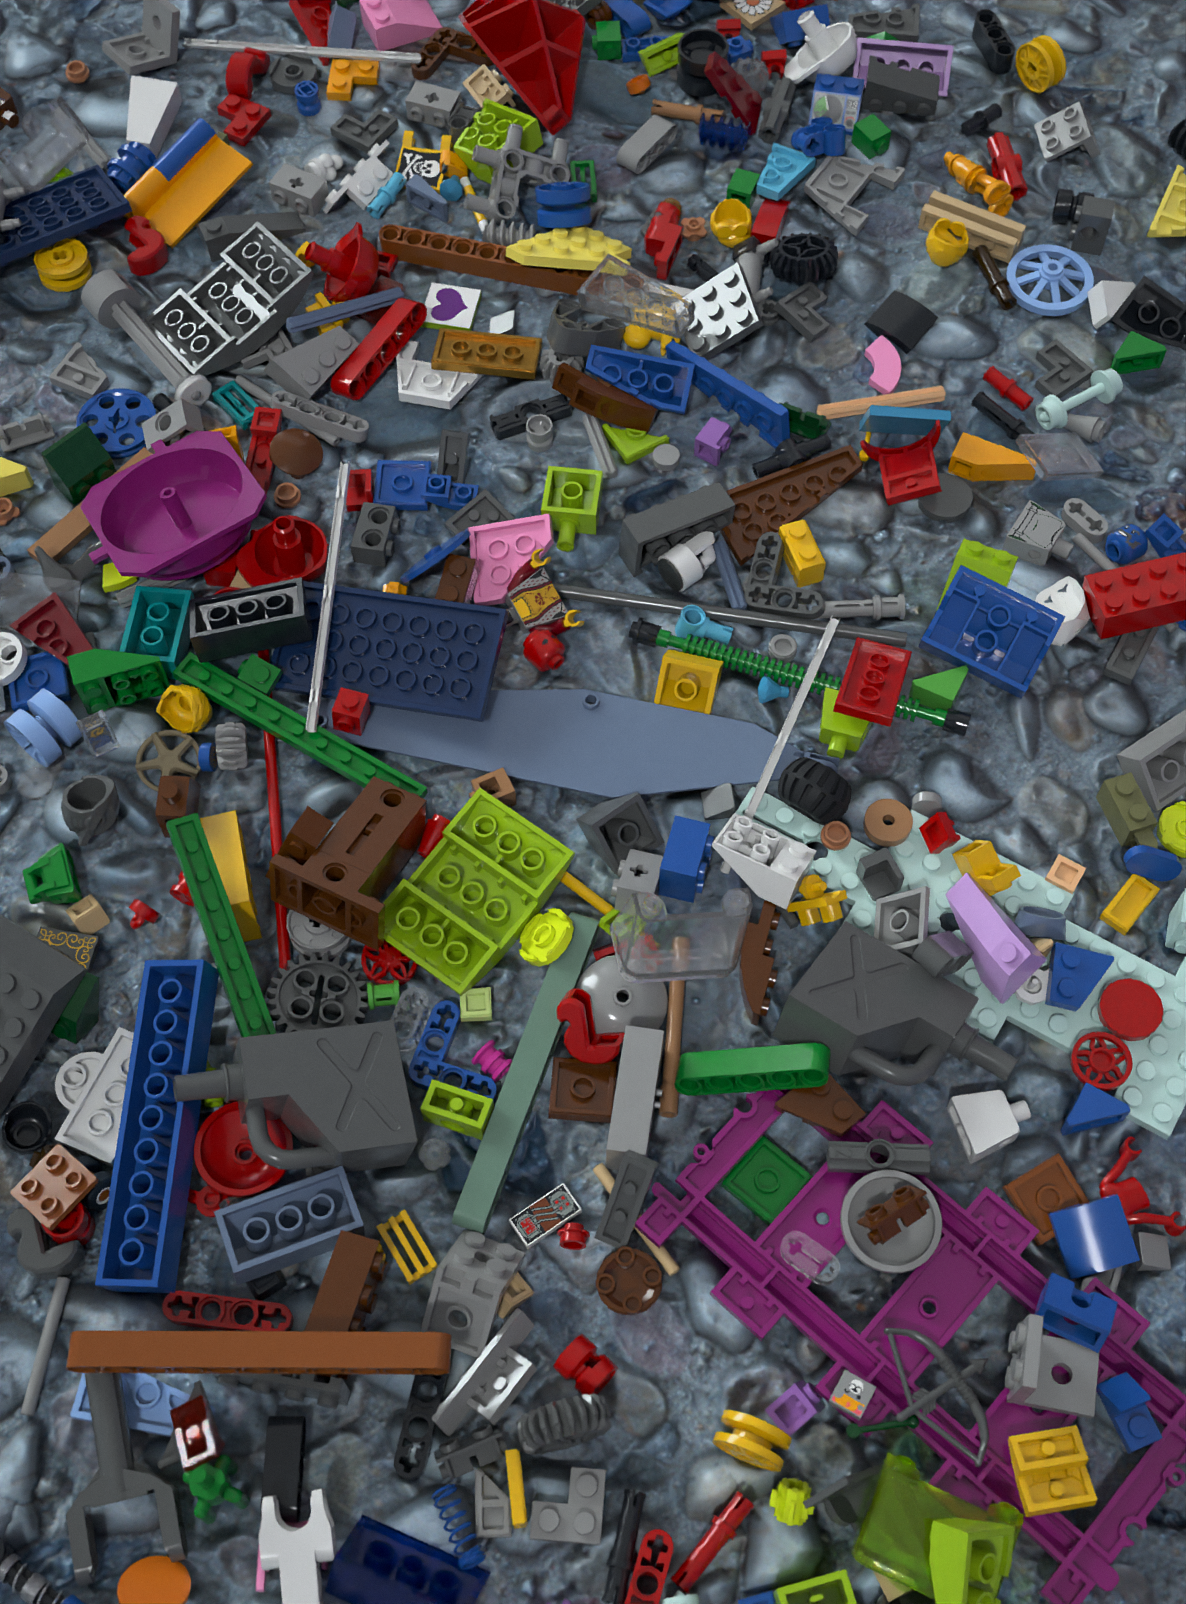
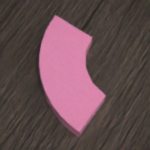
M881 335L865 349L864 356L871 362L874 369L873 374L869 378L868 385L884 395L894 393L901 375V361L892 343Z

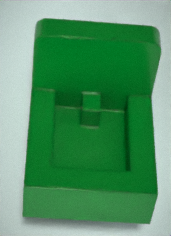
M251 654L249 659H245L241 663L237 679L269 697L283 671Z

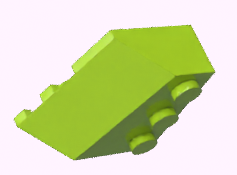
M486 98L482 103L483 109L481 112L475 113L473 124L471 127L465 128L453 148L477 179L491 184L494 170L492 166L472 160V153L476 145L494 151L501 149L506 143L508 126L510 124H517L523 127L520 144L521 150L534 153L544 143L536 118ZM506 159L507 164L513 168V163Z

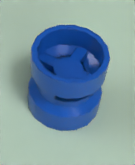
M309 80L299 82L294 88L299 113L304 116L318 114L321 110V101L317 84Z

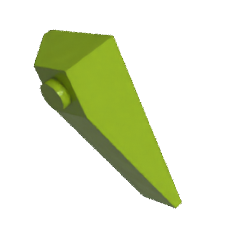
M957 1517L933 1520L930 1533L929 1562L936 1604H1001L1002 1600L997 1599L996 1595L1001 1577L1008 1578L1012 1565L1015 1526Z

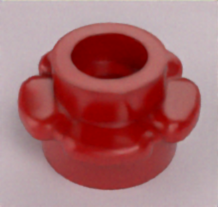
M567 1223L564 1225V1228L557 1232V1235L560 1236V1246L569 1250L584 1249L587 1238L590 1237V1233L584 1230V1226L579 1223Z

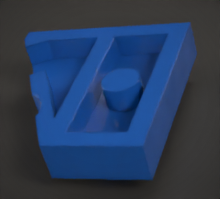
M1056 942L1051 949L1045 1004L1076 1012L1111 966L1114 956Z

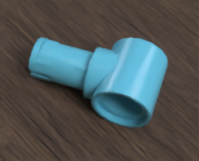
M697 605L685 606L675 625V633L678 637L686 639L687 635L691 634L692 641L695 636L701 639L707 637L728 645L733 631L732 627L710 621V618L706 617L704 610Z

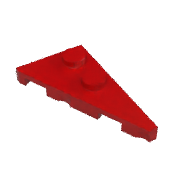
M290 0L289 6L313 47H327L331 0ZM318 57L323 66L329 65V57Z

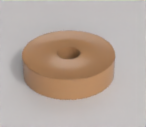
M881 799L872 803L866 810L863 821V828L867 837L877 845L884 847H894L902 844L909 837L913 825L910 810L903 803L894 799ZM889 820V821H891L893 824H892V825H886V824H884L883 821Z

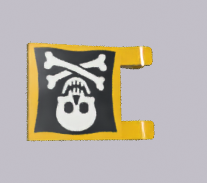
M405 130L395 172L401 173L404 176L401 181L406 179L407 182L417 174L437 193H440V184L444 181L445 177L439 171L440 154L444 150H453L452 136L442 135L440 150L416 148L415 139L413 138L414 131Z

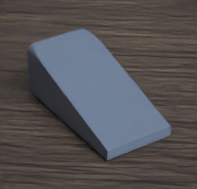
M340 6L334 7L329 16L327 47L352 48L356 13Z
M415 174L405 183L408 203L447 223L449 221L447 202L421 176Z

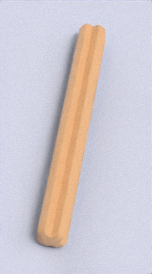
M934 386L822 404L817 406L816 413L820 416L825 415L826 419L829 420L865 414L871 405L910 407L941 402L945 400L946 395L943 386Z

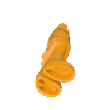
M948 151L944 155V162L949 174L955 177L956 182L966 192L972 195L975 193L983 195L984 201L989 205L987 211L1002 217L1008 214L1013 203V196L1009 193L1011 186L1008 183L987 175V171L983 169L982 165L973 163L961 154L954 155Z

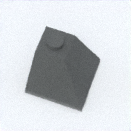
M638 792L599 803L576 819L588 843L616 875H618L621 859H627L630 849L650 853L664 843Z

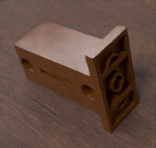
M374 776L303 866L291 858H285L279 854L273 856L269 861L271 900L378 951L384 943L385 904L381 903L379 899L420 845L425 830L427 800L415 793L405 791L391 782L383 781Z

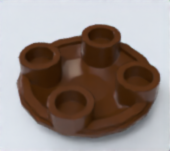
M291 428L275 435L270 443L269 458L279 470L291 475L294 479H302L305 475L312 473L319 467L323 458V449L321 443L313 434L303 429Z
M623 1246L616 1252L611 1253L602 1262L597 1272L596 1288L600 1299L610 1310L621 1315H637L647 1311L656 1303L662 1290V1273L658 1263L648 1253Z

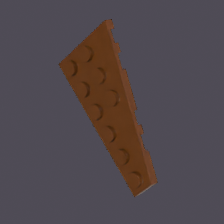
M851 445L726 491L736 506L733 522L719 531L740 567L754 556L757 542L761 535L766 532L778 534L780 526L803 518L862 471L863 463Z

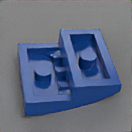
M1118 1194L1048 1213L1069 1279L1103 1272L1140 1260Z

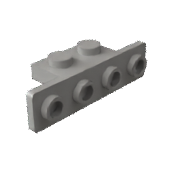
M519 1308L504 1321L502 1328L492 1341L483 1348L478 1359L468 1372L462 1375L457 1386L447 1399L439 1405L437 1412L433 1415L432 1421L446 1435H452L471 1409L495 1426L536 1372L537 1368L533 1363L515 1352L534 1327L531 1320Z

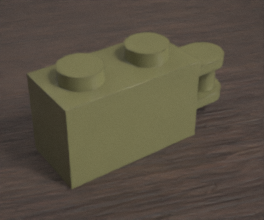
M1132 773L1104 780L1096 798L1121 847L1130 845L1132 848L1138 845H1146L1157 849L1158 842L1153 834V830L1158 822Z

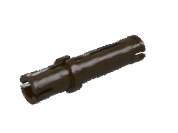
M986 245L977 246L975 248L976 251L973 250L972 255L988 281L991 294L996 296L1003 310L1013 308V304H1016L1017 300L1009 288L1010 283L1008 279L1002 276Z

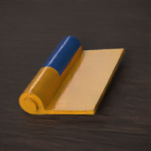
M198 118L123 195L128 200L132 209L124 217L126 219L133 216L146 217L150 221L151 228L162 233L166 244L173 249L253 166V163L218 138L216 132L205 120Z

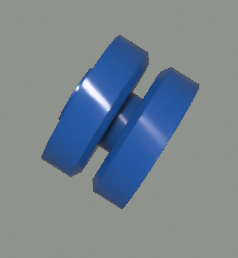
M554 182L535 187L536 202L544 205L537 210L538 226L566 228L582 226L592 222L591 207L583 204L590 199L589 183Z

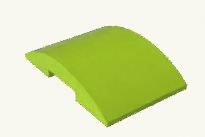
M480 787L443 830L442 834L444 837L408 880L403 878L383 902L385 904L384 940L460 996L477 984L520 938L526 924L543 908L575 856L574 851Z

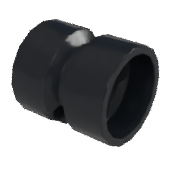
M1059 188L1054 203L1052 222L1066 224L1071 219L1073 224H1077V221H1073L1077 205L1082 206L1085 195L1094 197V193L1079 192L1075 196L1073 190Z

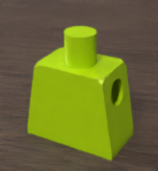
M826 687L821 709L819 741L829 745L827 750L828 756L843 759L846 749L854 752L859 751L873 722L834 712L833 709L839 690Z

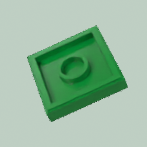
M762 1136L723 1180L721 1186L769 1226L813 1176L765 1136Z

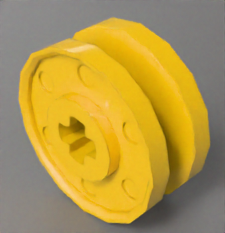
M1038 36L1032 41L1021 45L1017 50L1015 58L1016 69L1019 78L1030 91L1035 93L1044 92L1064 79L1066 60L1059 44L1050 36Z
M66 238L56 242L50 248H41L35 252L34 262L41 283L50 290L56 292L76 290L85 285L91 278L92 266L85 245L79 240Z
M724 1410L721 1422L732 1430L733 1433L716 1432L712 1443L725 1453L750 1465L773 1472H780L784 1460L771 1450L772 1448L788 1450L792 1438L781 1429L754 1416L734 1410Z

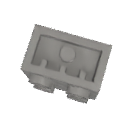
M1080 101L1034 125L1046 162L1080 146L1082 151L1087 150L1091 158L1101 154L1090 119Z

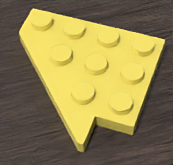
M586 225L554 228L553 231L537 234L533 238L519 240L515 244L506 246V257L526 266L617 273L630 272V262L626 260L631 258L632 248L623 245L620 240L611 239L605 236L603 232L592 230L586 227Z

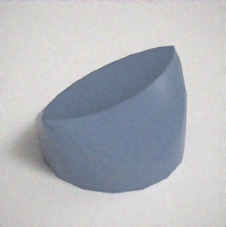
M1022 906L1019 908L1014 924L1024 935L1066 940V916L1064 914L1034 906Z

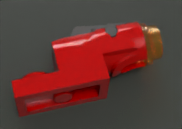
M666 198L660 202L640 230V234L644 237L645 252L655 257L654 266L657 267V278L663 280L667 279L682 246L683 226L678 225L682 215V206L674 198Z

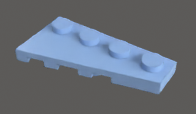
M82 1373L70 1417L92 1422L85 1373ZM121 1373L129 1429L171 1437L170 1435L190 1395L144 1373ZM211 1406V1409H212V1412H213V1415H214L215 1408H214L213 1406Z

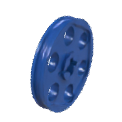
M123 388L111 389L93 396L83 405L77 416L76 426L78 427L83 422L86 423L91 419L98 420L96 425L89 428L97 439H108L103 444V447L111 459L125 458L138 453L143 447L146 448L143 429L137 425L140 421L153 417L156 414V410L149 398L138 391ZM105 402H114L111 408H101ZM132 402L141 403L140 406L135 409L127 408V406ZM126 438L134 439V442L130 445L121 444Z

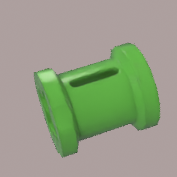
M394 980L390 984L374 985L372 982L367 983L369 1010H375L379 1006L390 1005L401 1008L399 980Z

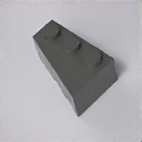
M870 55L863 109L873 112L889 111L897 114L912 113L920 116L935 115L940 76L916 68H911V71L898 68V63L891 61L887 65L877 62V57Z

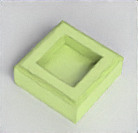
M491 987L471 988L460 996L461 1022L492 1020Z

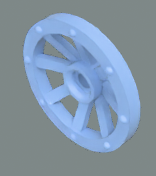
M1049 244L1031 246L1018 252L1009 262L1005 275L1010 283L1009 288L1016 298L1017 304L1030 312L1044 316H1061L1078 310L1087 302V292L1093 288L1094 284L1092 270L1079 254L1065 247ZM1039 258L1041 263L1031 262L1029 260ZM1068 264H1070V265H1071L1072 267H1074L1077 271H1075V270H1070V269H1065L1064 267H1066ZM1018 268L1035 271L1016 278ZM1067 278L1082 281L1083 289L1081 291L1078 290ZM1037 280V285L1029 296L1019 287ZM1060 285L1073 297L1071 300L1061 302ZM1044 289L1050 290L1052 303L1037 300Z

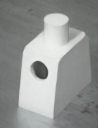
M1002 1090L951 1097L946 1107L970 1164L1012 1143L1020 1133L1017 1123L1031 1118L1029 1107L1024 1100L1009 1104Z

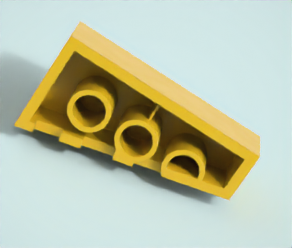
M236 810L200 818L243 941L247 942L262 938L261 928L256 918L258 912L251 889L253 886L247 865L248 859L242 828Z

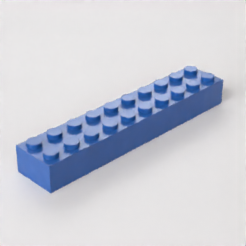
M204 959L145 960L95 1282L96 1286L111 1291L175 1293L194 1159V1143L197 1136L202 1099L176 1102L173 1091V1076L206 1072L219 973L214 966Z

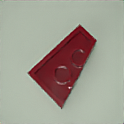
M715 51L708 56L704 73L720 97L728 99L732 107L731 113L735 119L741 118L746 126L744 132L749 137L756 132L763 99L729 65L727 60Z
M53 592L9 625L16 632L68 667L67 656L95 649L56 592Z

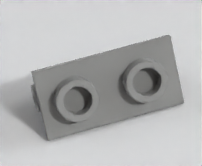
M40 412L38 415L23 419L24 423L20 425L18 421L3 426L0 425V444L3 453L55 437L47 413L41 415Z

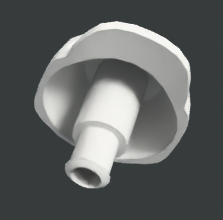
M814 11L804 12L799 17L797 23L806 34V43L786 65L784 76L791 78L794 84L801 82L805 78L815 83L817 73L840 76L852 65L857 57V35L853 26L848 22H840L826 27L825 24H820Z

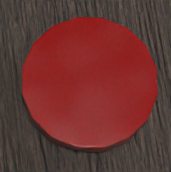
M1128 978L1116 980L1106 987L1099 998L1097 1011L1100 1022L1104 1027L1107 1026L1112 1031L1111 1034L1119 1039L1138 1041L1144 1040L1155 1032L1162 1022L1164 1009L1161 998L1152 987L1142 981Z

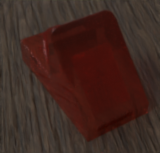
M202 1395L170 1410L183 1470L186 1473L220 1456L225 1442L214 1430L208 1402Z

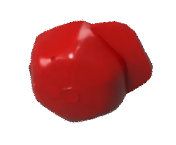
M356 222L352 230L338 241L335 248L328 250L313 241L305 250V260L320 266L321 271L326 273L323 295L328 301L336 303L367 296L372 289L378 274L379 254L374 245L363 237L362 224L360 222Z
M292 515L280 516L255 532L252 540L239 550L236 556V566L241 576L251 587L302 577L303 581L313 582L325 572L329 544H327L323 531L309 520Z

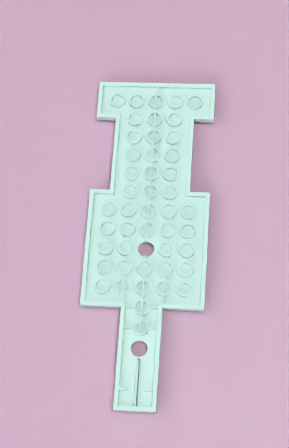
M752 786L735 812L736 814L744 816L756 789L754 786ZM764 792L752 820L753 822L768 829L775 828L781 831L779 832L781 835L788 838L792 837L805 845L811 842L822 843L820 835L825 825L816 823L784 802ZM911 809L913 825L909 837L900 845L888 847V851L904 876L901 890L891 895L924 886L930 888L927 937L946 932L941 927L939 919L945 913H953L945 894L961 879L962 874L952 854L973 841L955 832L961 837L957 843L944 849L939 854H930L919 829L929 818ZM851 838L849 845L842 850L834 851L827 848L828 855L825 858L813 860L807 875H818L827 884V889L824 890L826 892L845 890L847 899L843 901L853 907L844 922L847 921L874 937L876 901L871 899L856 870L859 859L876 852V850ZM997 854L1001 863L1016 865L1021 874L1020 877L1012 881L1011 887L991 896L993 901L1013 922L1019 908L1022 906L1041 907L1064 914L1075 893L1071 894L1046 881L1044 877ZM1066 920V940L1051 939L1054 942L1053 945L1058 942L1114 956L1111 966L1076 1012L1046 1005L1045 1000L1035 1005H1029L1019 1001L1015 993L1004 1004L1000 1003L981 981L972 958L959 971L943 976V978L979 998L967 1024L976 1029L979 1028L978 1035L992 1044L1005 1020L1070 1055L1074 1045L1082 1036L1091 1032L1112 1033L1107 1026L1104 1027L1100 1022L1097 1011L1099 998L1109 984L1116 980L1131 978L1142 981L1152 987L1161 998L1164 1009L1162 1022L1155 1032L1144 1040L1127 1041L1121 1039L1131 1053L1133 1066L1130 1076L1124 1084L1117 1088L1113 1097L1129 1105L1131 1111L1126 1117L1127 1119L1166 1140L1170 1137L1186 1105V955L1174 976ZM960 930L952 932L966 944ZM1025 935L1029 940L1032 939V938H1042V937H1035V936ZM1051 951L1046 957L1047 960L1039 969L1043 971L1049 969ZM1095 1039V1048H1098L1100 1046ZM1090 1040L1083 1043L1078 1050H1089ZM1104 1040L1107 1049L1118 1048L1110 1041ZM1115 1054V1059H1118L1123 1054ZM1085 1056L1077 1057L1081 1060L1088 1061V1058ZM1125 1060L1116 1065L1119 1067L1122 1075H1124L1126 1069ZM1110 1071L1109 1074L1118 1080L1114 1072Z

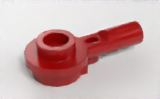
M206 1186L201 1191L189 1189L188 1202L196 1204L197 1209L202 1215L214 1218V1211L228 1207L229 1196L215 1191L210 1186Z

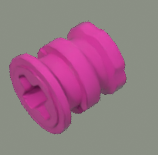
M490 1040L475 1054L471 1063L473 1065L480 1064L482 1066L481 1070L485 1074L490 1073L492 1075L491 1079L496 1083L508 1073L513 1060L511 1058L506 1059L504 1057L505 1053L501 1049L497 1050L494 1048L496 1042Z

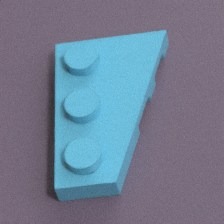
M773 143L772 152L767 158L766 167L763 168L757 183L756 193L770 200L779 201L815 167L816 157H809L802 152Z

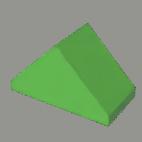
M967 665L913 680L909 697H912L915 702L916 699H919L920 704L934 710L936 708L947 711L948 708L952 709L964 686L969 671Z

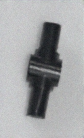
M824 433L806 442L803 440L797 442L794 438L786 439L776 447L773 456L752 464L753 473L759 479L810 460L811 457L831 449L830 438Z

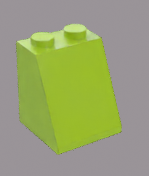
M963 539L938 608L960 565L1008 588L1018 557L1011 555L1007 551L982 545L978 541Z

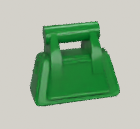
M59 843L39 857L38 861L31 867L22 871L31 904L49 901L54 904L77 903L83 899L73 856L63 843ZM37 879H42L43 884L38 886Z

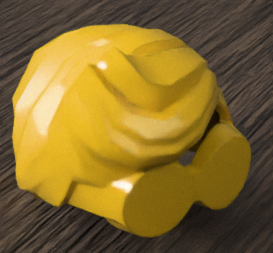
M730 198L719 202L711 214V230L722 245L734 248L736 244L751 237V211L738 199Z
M947 218L938 219L926 237V251L931 261L940 267H948L957 263L967 253L969 247V237L965 224L959 221L951 222ZM947 229H951L956 236H962V240H957Z
M171 684L162 694L156 712L172 728L181 731L183 734L200 731L208 724L212 717V707L205 694L194 686L184 684L177 686Z

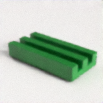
M594 160L570 161L571 182H576L575 167H580L581 182L586 183L585 167H589L591 182L590 199H592V203H597Z

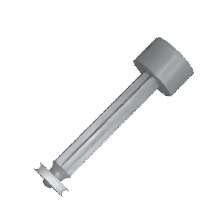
M112 269L101 271L91 277L85 284L81 295L82 303L101 325L109 329L122 327L175 387V401L182 398L198 408L202 406L211 395L212 384L204 375L190 374L137 314L141 302L137 291L121 274Z

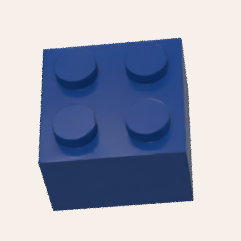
M675 815L660 866L658 895L694 903L696 893L702 894L706 880V868L711 863L713 855L712 843L715 836L710 835V823Z

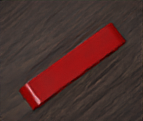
M398 298L331 379L332 392L355 401L360 400L424 323L427 317L426 306L421 302Z

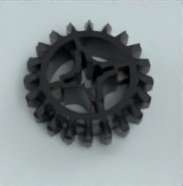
M801 232L795 235L792 233L789 237L783 236L782 239H778V246L770 251L769 264L771 265V270H773V275L778 276V279L781 280L786 279L788 283L793 281L796 284H807L808 282L817 283L818 280H826V277L832 276L838 265V251L835 242L829 240L827 236L822 237L821 234L813 235L811 232L808 234Z

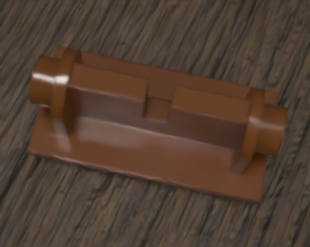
M911 1185L900 1187L893 1192V1197L888 1201L870 1207L865 1212V1216L857 1221V1224L871 1230L867 1235L874 1245L878 1243L884 1244L901 1232L896 1221L898 1218H900L905 1227H908L927 1214L926 1210L930 1206L923 1197L927 1192Z

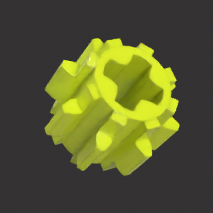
M782 1478V1481H779L777 1489H772L769 1506L775 1508L774 1516L777 1517L776 1520L789 1526L803 1525V1522L808 1520V1514L813 1515L814 1506L806 1509L803 1504L805 1500L812 1497L810 1496L811 1487H808L807 1482L797 1478Z

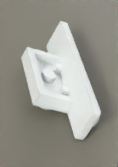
M387 140L381 146L376 143L368 152L369 159L365 161L362 158L353 169L356 173L353 176L348 173L339 184L342 188L338 192L333 189L326 197L325 201L328 204L323 210L326 214L345 194L363 210L378 195V189L381 186H385L393 175L378 159L390 144Z

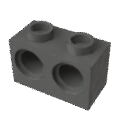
M363 502L350 546L355 563L386 567L388 558L394 554L395 534L399 535L401 529V518H397L396 506Z

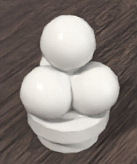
M324 153L319 158L309 160L304 170L327 179V181H333L336 178V170L342 168L343 159L337 154L331 156Z

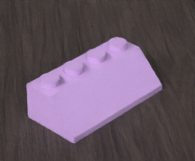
M858 37L853 77L865 79L863 88L865 90L869 58L872 55L877 57V62L889 65L892 61L898 63V68L911 71V68H916L939 75L938 96L947 97L954 46Z

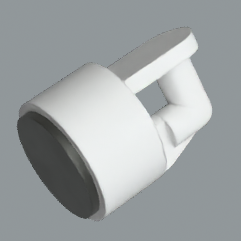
M710 531L701 532L686 543L675 545L658 558L659 572L672 589L683 592L700 580L706 569L716 560V554L712 545L715 542L714 534ZM702 552V556L697 558L696 556Z

